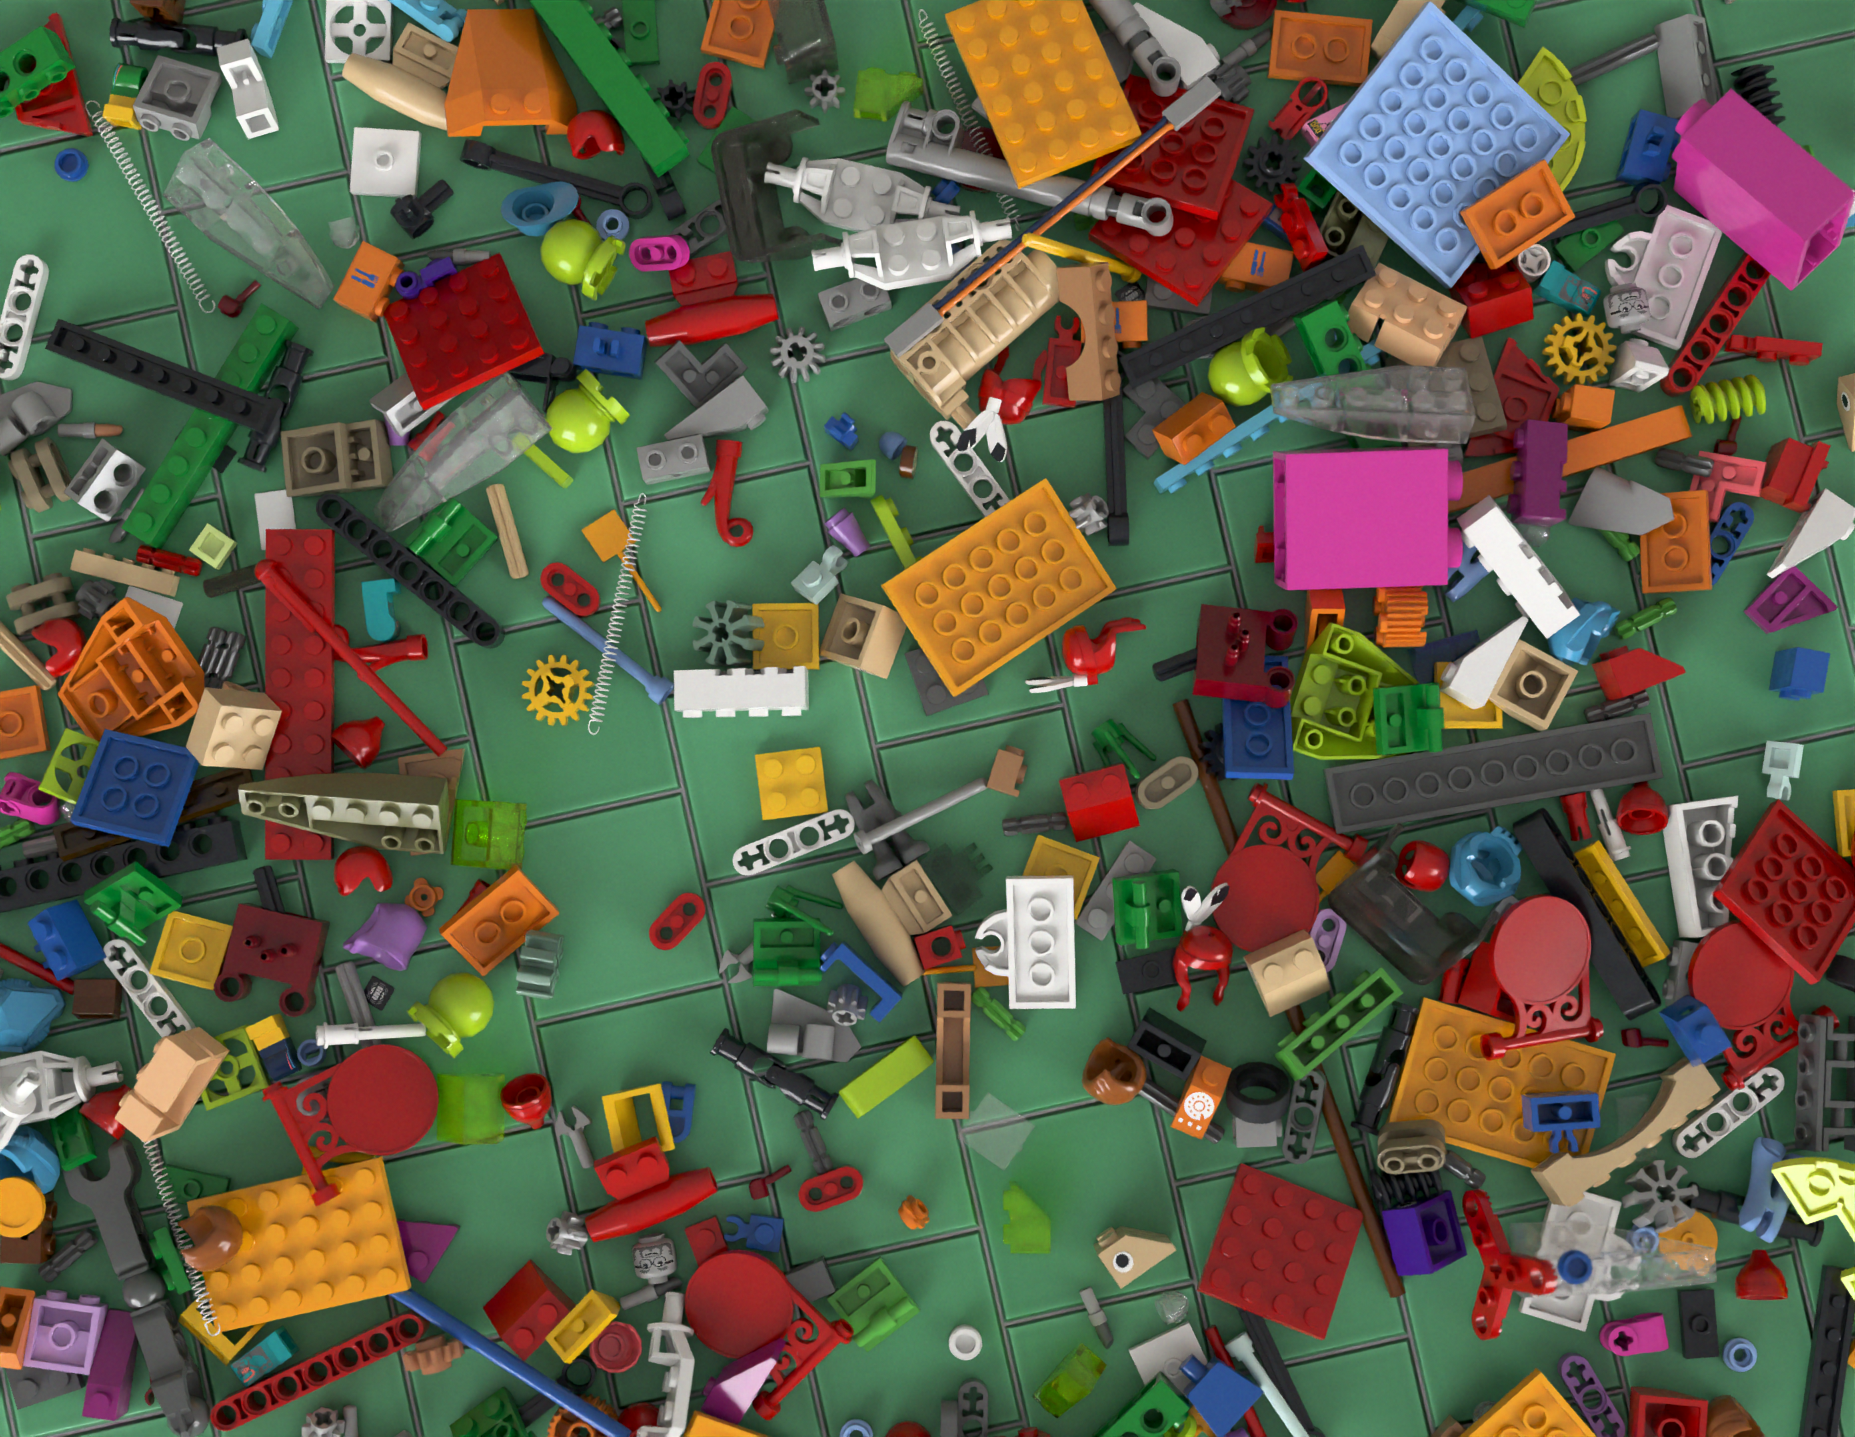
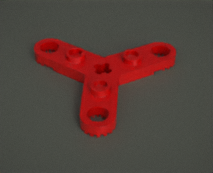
M1474 1189L1466 1191L1462 1198V1208L1472 1233L1473 1243L1478 1248L1484 1264V1271L1472 1312V1326L1478 1338L1490 1340L1498 1338L1500 1332H1502L1500 1326H1502V1319L1506 1318L1513 1290L1534 1295L1554 1293V1290L1557 1289L1555 1285H1558V1281L1555 1280L1558 1278V1275L1554 1274L1557 1271L1553 1269L1554 1265L1550 1263V1260L1511 1252L1498 1216L1493 1214L1490 1206L1492 1202L1488 1201L1490 1197L1487 1196V1192H1484V1189Z

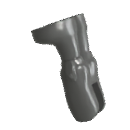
M872 779L865 782L864 785L868 790L871 800H874L875 804L865 810L862 807V802L856 797L853 790L845 795L847 805L859 831L863 830L867 833L902 815L901 812L894 808L881 788ZM906 829L891 835L905 865L910 864L931 850L924 840L913 839ZM885 839L872 845V850L877 860L872 871L877 881L884 879L903 867Z

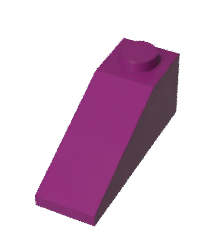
M108 1309L87 1381L82 1417L116 1421L128 1412L139 1342L130 1315L134 1311Z
M779 1338L724 1366L717 1379L711 1376L701 1393L706 1396V1399L700 1410L710 1416L738 1425L776 1364L786 1341Z

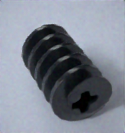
M1757 64L1732 72V76L1739 77L1733 82L1734 88L1741 90L1737 93L1775 126L1786 120L1785 116H1775V112L1783 108V104L1772 103V99L1779 96L1780 91L1769 90V87L1777 82V78H1766V74L1774 70V65Z
M1371 1169L1368 1172L1370 1189L1378 1209L1380 1201H1383L1386 1207L1391 1209L1392 1198L1394 1197L1401 1206L1404 1205L1406 1194L1411 1197L1413 1202H1417L1418 1191H1422L1428 1199L1430 1198L1432 1187L1436 1189L1439 1195H1443V1184L1439 1169L1404 1174H1390L1381 1169V1177L1375 1169Z

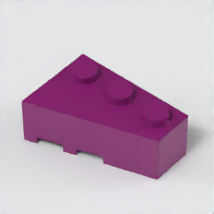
M1528 419L1520 424V428H1516L1513 446L1518 448L1517 461L1512 462L1510 469V480L1514 481L1513 494H1509L1507 500V513L1511 514L1510 521L1512 523L1551 527L1566 519V509H1559L1560 492H1566L1567 481L1562 480L1563 464L1567 462L1568 424Z

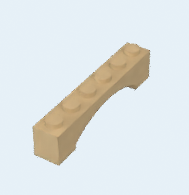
M1684 1056L1659 1075L1663 1080L1661 1087L1648 1111L1628 1132L1614 1142L1593 1152L1577 1156H1570L1566 1152L1553 1153L1530 1170L1552 1204L1567 1205V1207L1577 1204L1584 1198L1583 1192L1591 1186L1598 1187L1604 1184L1611 1177L1609 1173L1618 1166L1623 1168L1631 1164L1637 1158L1635 1154L1644 1147L1648 1149L1662 1140V1133L1669 1128L1676 1129L1688 1120L1686 1115L1694 1109L1701 1110L1710 1105L1714 1100L1712 1096L1721 1089L1704 1064L1692 1067L1687 1057Z

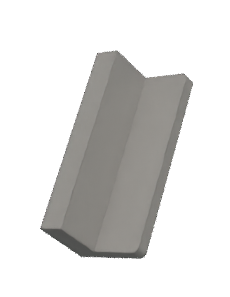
M1686 14L1655 25L1654 32L1659 41L1657 52L1667 116L1678 120L1681 119L1686 111L1700 99H1705L1713 106L1717 102L1705 18Z
M406 372L371 398L369 402L372 407L383 413L395 434L403 437L454 397L424 411L418 402Z

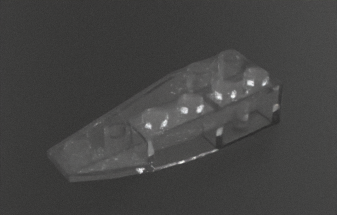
M210 138L184 151L163 196L211 241L317 309L322 308L332 292L334 284L301 232L281 207Z
M1398 365L1271 384L1270 388L1274 414L1329 431L1372 439L1399 442L1466 444L1476 417L1467 370L1462 367Z
M508 371L496 376L459 406L424 440L389 483L372 511L383 530L388 534L502 471L553 428L528 391Z
M1578 1220L1510 1223L1511 1252L1550 1260V1263L1554 1265L1553 1269H1556V1271L1559 1257L1568 1250L1584 1252L1592 1263V1273L1586 1282L1578 1285L1569 1284L1560 1277L1557 1271L1554 1274L1558 1275V1278L1555 1279L1558 1281V1285H1555L1557 1289L1554 1290V1293L1534 1295L1514 1290L1522 1298L1620 1293L1717 1282L1715 1248Z

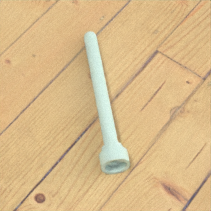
M1244 1331L1226 1343L1224 1347L1232 1358L1236 1357L1238 1361L1242 1360L1293 1437H1309L1252 1353L1255 1350L1252 1347L1253 1341L1248 1333Z

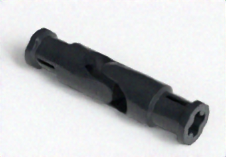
M120 18L112 19L109 32L110 42L114 48L129 45L139 46L141 50L158 51L166 47H172L171 50L177 53L217 56L218 47L248 39L246 30L241 28L237 31L219 30L216 26L183 23L169 26L158 21L141 20L139 23L122 22ZM187 29L196 35L197 45L195 49L187 48L191 39Z
M288 340L284 344L286 351L279 366H275L263 396L280 405L267 435L250 429L248 434L250 441L244 456L239 457L237 461L242 465L263 473L267 471L265 464L271 449L277 446L281 436V418L285 419L290 413L304 378L301 375L308 357H312L314 351ZM276 387H286L290 391L288 404L282 402L279 398L269 397L270 393Z
M1395 1000L1392 1002L1393 1010L1388 1025L1383 1026L1369 1072L1359 1096L1361 1104L1356 1119L1350 1125L1353 1128L1376 1136L1379 1133L1377 1128L1383 1110L1388 1109L1412 1038L1410 1031L1415 1016L1420 1013V1009ZM1390 1055V1061H1386L1387 1057Z
M724 1028L710 1052L713 1056L718 1054L734 1064L735 1069L768 1088L776 1089L775 1086H779L788 1100L798 1106H807L820 1114V1119L824 1121L839 1097V1094L836 1092L831 1094L815 1085V1080L803 1073L785 1071V1068L787 1069L788 1067L784 1062L750 1042L746 1044L729 1034L727 1028ZM759 1058H769L774 1061L767 1070L764 1080L754 1072V1064ZM810 1095L816 1096L817 1098L821 1099V1100L824 1101L825 1103L822 1104V1103L818 1102L817 1100H815V1099H813L812 1097H810Z
M1696 1182L1689 1183L1687 1188L1693 1185L1697 1186L1698 1196L1683 1202L1687 1207L1711 1214V1217L1714 1219L1739 1225L1740 1211L1738 1206H1743L1745 1196L1721 1189L1712 1191L1701 1188ZM1787 1209L1777 1237L1785 1239L1790 1237L1807 1241L1810 1246L1816 1247L1820 1243L1824 1232V1221L1821 1219L1805 1224L1800 1215H1797L1792 1209Z

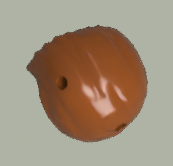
M1107 1037L1092 1049L1082 1074V1085L1092 1097L1108 1105L1128 1103L1142 1090L1146 1081V1068L1144 1062L1135 1051L1125 1045L1115 1043Z
M217 1205L201 1207L191 1217L178 1222V1226L182 1227L195 1244L194 1247L180 1250L186 1263L190 1264L195 1270L208 1272L220 1268L231 1261L241 1248L243 1242L242 1226L237 1216L229 1209Z
M1731 1395L1719 1396L1708 1403L1706 1437H1765L1757 1422Z

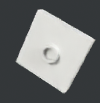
M354 127L350 193L353 195L402 198L412 194L417 197L421 133L408 130Z
M1189 1321L1128 1349L1145 1385L1161 1371L1184 1395L1183 1390L1191 1380L1179 1370L1182 1362L1189 1355L1193 1354L1204 1366L1208 1363Z

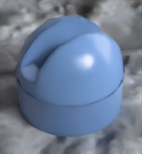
M893 431L886 432L879 440L881 452L892 461L902 453L903 447L907 444V439L904 436Z
M308 1039L298 1047L297 1056L302 1064L316 1067L324 1062L326 1049L323 1046H317L316 1040ZM320 1051L318 1056L307 1059L306 1055Z

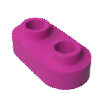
M679 235L646 236L633 241L629 248L630 260L634 267L640 271L674 270L684 266L690 256L687 242Z

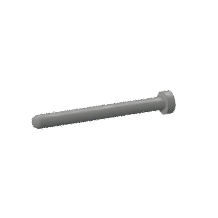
M978 778L867 833L863 830L854 833V839L859 850L866 854L872 851L873 844L986 790L987 780L985 778Z

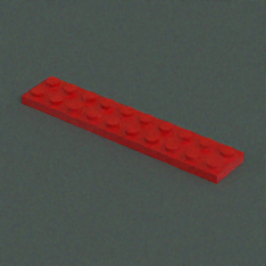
M266 529V558L277 562L274 569L334 630L335 530ZM266 586L265 694L282 712L265 760V780L334 773V742L330 738L334 731V649L317 632L312 634ZM265 820V860L334 859V837Z

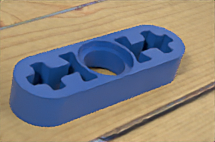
M1735 502L1723 508L1718 523L1715 522L1710 529L1711 560L1719 562V565L1716 562L1711 564L1712 586L1719 580L1754 521L1753 510L1746 503ZM1739 510L1743 523L1735 524L1730 532L1721 530V526L1725 529L1731 525L1733 517L1730 513ZM1716 536L1723 537L1728 543V550L1723 555L1715 553L1712 549V540Z

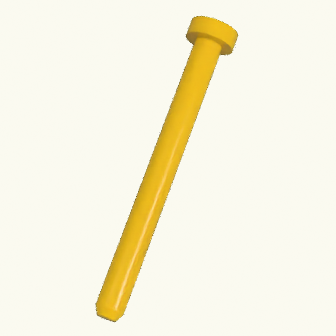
M1027 233L1022 237V242L1025 246L1080 263L1108 262L1109 271L1120 274L1125 282H1137L1142 273L1126 262L1039 235Z

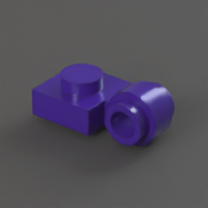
M450 257L445 259L438 258L429 262L426 268L419 270L420 276L412 271L401 273L397 278L395 287L404 299L412 300L419 297L420 292L424 288L435 287L436 282L448 276H453L459 271Z

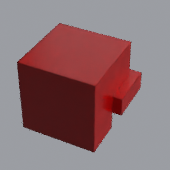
M1792 438L1784 439L1772 445L1765 461L1768 466L1760 497L1800 514L1809 511L1812 504L1807 502L1820 471L1826 469L1829 464L1825 459L1831 446L1820 441L1806 445Z

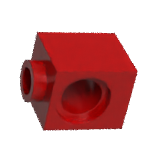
M952 924L914 937L924 970L962 958L960 950L966 948L961 930L954 931ZM943 936L949 939L951 949L947 954L938 955L932 950L931 945L935 938Z

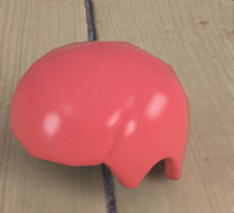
M611 1321L589 1344V1354L595 1365L609 1373L625 1372L636 1365L642 1353V1339L636 1329L630 1324Z

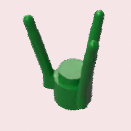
M1113 719L1107 720L1091 733L1096 740L1093 746L1098 751L1104 766L1112 765L1106 750L1109 753L1115 751L1136 779L1140 777V773L1121 748V745L1125 743L1122 737L1151 761H1156L1157 759L1156 755L1128 732L1123 723L1117 725Z
M779 885L774 889L765 906V909L772 912V918H791L794 915L827 935H833L832 929L797 909L799 901L795 897L836 909H842V903L799 891L790 885L786 889Z

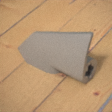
M36 381L1 394L0 454L3 456L8 455L28 437L45 433L72 411V390Z
M1597 466L1580 495L1569 519V524L1644 535L1674 520V514L1670 498Z
M774 989L767 1053L797 1055L806 1059L847 1063L861 1049V1045L849 1026L840 1025L833 1020V1013H827L824 1008L779 989Z

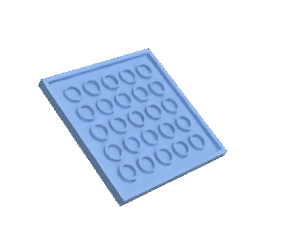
M1429 1L1424 3L1304 159L1447 289L1453 287L1480 252L1460 211L1535 162L1545 159L1548 164L1570 133L1443 12Z

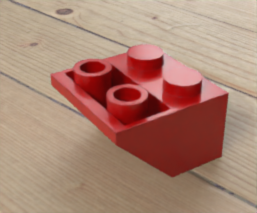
M1512 260L1492 270L1487 263L1471 264L1453 287L1448 288L1453 300L1467 306L1461 325L1471 339L1534 319L1532 287Z

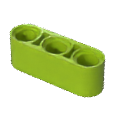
M913 1035L843 1086L838 1093L858 1119L927 1069L935 1061L916 1035Z

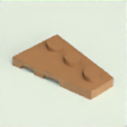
M465 749L448 750L440 757H437L435 753L398 757L400 775L447 778L449 813L446 851ZM410 851V856L430 854Z

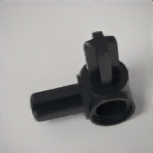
M443 179L439 180L419 198L412 194L402 199L400 197L396 198V204L392 207L390 214L412 239L418 238L433 225L434 216L431 213L453 196L454 192Z

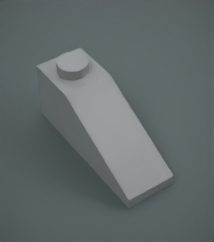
M742 375L665 433L664 436L668 441L699 434L705 439L742 432L748 427L750 430H753L767 419L765 414L769 411L765 403Z

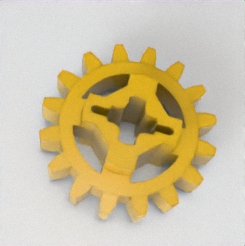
M1578 313L1574 316L1573 322L1566 316L1561 319V325L1555 323L1550 328L1554 335L1544 337L1543 341L1550 345L1542 350L1543 355L1550 356V360L1544 365L1545 367L1554 366L1556 370L1553 372L1552 377L1555 378L1562 374L1564 376L1563 384L1565 385L1570 383L1572 379H1575L1576 384L1583 385L1585 378L1592 384L1597 381V375L1602 377L1608 372L1604 365L1610 366L1615 361L1614 358L1608 355L1617 349L1615 345L1608 344V340L1614 335L1613 333L1604 334L1602 330L1605 328L1606 323L1602 322L1596 326L1594 324L1595 316L1593 315L1588 317L1586 321H1583L1582 314ZM1579 329L1574 337L1569 335L1563 336L1567 331ZM1578 343L1581 345L1580 351L1584 353L1580 357L1577 355L1578 349L1574 347ZM1559 353L1562 355L1564 362L1560 358ZM1584 363L1589 365L1595 364L1589 370L1579 371Z
M549 655L547 664L538 659L536 663L539 669L537 671L528 669L527 673L532 678L530 681H522V685L529 688V692L524 693L522 699L531 700L532 702L526 709L529 712L538 710L535 718L538 721L548 716V725L554 726L557 719L560 720L563 726H567L568 717L570 716L575 721H579L580 717L577 712L579 710L589 711L587 705L584 704L585 700L594 699L593 695L587 693V689L593 687L594 682L585 681L584 679L590 673L589 670L583 669L579 671L578 668L581 662L576 659L569 665L568 656L566 655L561 656L560 662H557L554 655ZM553 669H566L571 674L559 677L553 672ZM542 678L544 682L542 692L537 694L538 682ZM552 681L561 686L565 685V688L561 690L564 700L558 696L551 695L555 690ZM579 686V696L575 703L572 699L574 689ZM555 703L559 704L564 711L551 712L544 707Z

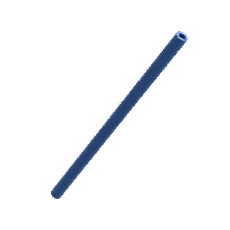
M411 1288L388 1294L606 1436L630 1437L632 1433L630 1429Z

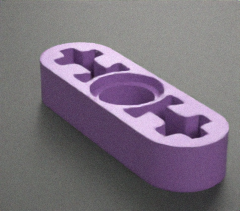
M1577 1353L1564 1354L1557 1364L1558 1374L1596 1437H1624L1625 1424L1589 1362ZM1571 1362L1582 1365L1578 1368V1372L1586 1382L1580 1384L1571 1373L1567 1374L1570 1371L1569 1364ZM1591 1389L1597 1390L1600 1395L1599 1403L1594 1407L1584 1406L1582 1400L1584 1393ZM1603 1413L1612 1424L1616 1423L1612 1426L1613 1433L1611 1435H1608L1605 1431L1601 1432L1605 1427L1597 1415Z

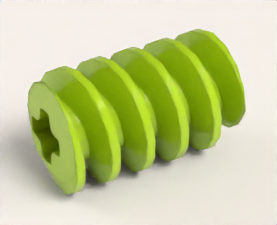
M1752 374L1746 375L1744 378L1734 377L1731 381L1727 379H1722L1718 383L1711 381L1706 383L1705 386L1696 384L1690 391V408L1696 424L1700 423L1701 416H1704L1707 424H1712L1714 414H1717L1718 419L1724 422L1727 418V411L1730 412L1733 419H1738L1740 409L1743 410L1746 417H1750L1753 413V406H1755L1759 415L1764 414L1766 411L1765 389L1761 381Z

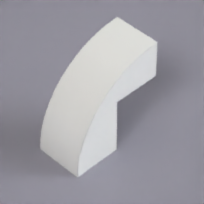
M249 39L218 47L219 65L232 89L236 117L247 138L251 139L278 131L279 125L272 98Z

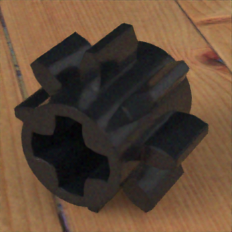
M669 79V85L664 89L658 87L657 91L661 96L660 101L664 104L670 116L677 118L678 122L681 123L682 116L686 113L693 115V110L689 103L694 102L695 95L694 93L686 94L688 86L685 81L679 86L674 84L672 79ZM678 96L679 105H672V97Z

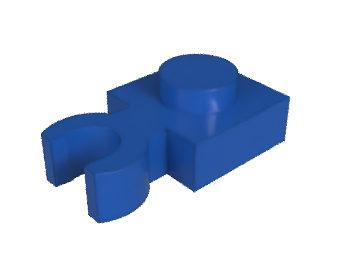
M751 1213L750 1222H745L738 1215L731 1214L727 1216V1222L737 1224L738 1232L734 1234L725 1233V1240L734 1242L741 1238H747L746 1248L779 1253L784 1223L783 1217Z

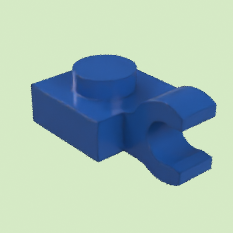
M845 412L841 415L839 421L832 416L824 425L825 432L849 451H852L859 442L858 436L854 434L857 431L856 427L853 426L855 420Z

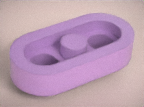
M1329 908L1318 911L1315 923L1308 933L1313 938L1317 950L1323 953L1322 961L1326 973L1336 964L1347 927L1344 916L1339 911ZM1326 919H1331L1333 922V928L1330 931H1325L1322 927L1323 921Z

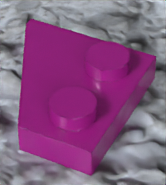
M1793 566L1777 575L1743 612L1768 634L1835 611L1838 606L1796 566Z
M396 1219L408 1273L422 1283H425L457 1234L460 1226L457 1224L446 1225L430 1223L428 1221L413 1222Z

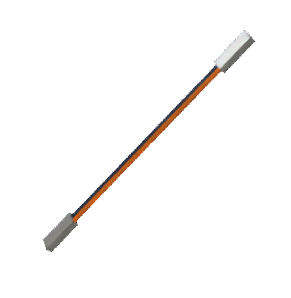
M1208 76L1204 77L1162 112V119L940 301L933 305L928 302L885 337V343L898 358L944 321V313L1027 247L1022 242L1024 234L1032 233L1040 236L1171 129L1177 131L1217 99L1221 95V90Z

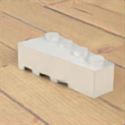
M1490 495L1457 518L1462 528L1460 532L1464 543L1469 549L1473 546L1478 549L1481 554L1477 558L1488 572L1495 571L1499 576L1496 580L1498 585L1507 596L1512 594L1518 602L1515 605L1525 618L1528 619L1530 617L1546 639L1580 615L1565 589Z
M793 666V670L779 667H764L760 671L747 668L727 669V671H720V669L674 670V710L683 712V718L703 717L702 711H716V717H736L735 711H749V717L768 716V710H782V716H801V710H809L808 669L805 666Z
M1738 796L1666 805L1669 819L1667 826L1663 829L1679 937H1704L1716 927L1729 921V909L1712 893L1733 862V858H1731L1732 838H1735L1736 824H1733L1734 808H1737Z

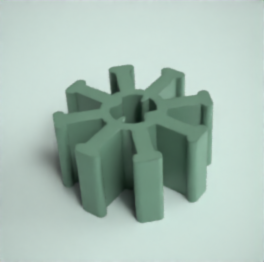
M730 600L726 603L717 601L707 603L706 608L709 609L712 618L696 616L692 626L708 630V636L700 640H693L694 649L696 651L710 652L709 657L705 661L711 665L730 667V665L746 666L750 664L751 659H748L745 649L762 651L765 642L748 637V632L758 627L764 628L765 624L762 617L747 615L748 610H751L752 607L746 603Z
M528 930L525 936V947L522 946L520 953L522 963L517 971L516 981L519 982L516 993L517 995L547 1000L553 999L555 982L558 983L560 976L558 967L563 958L564 949L562 948L564 936Z

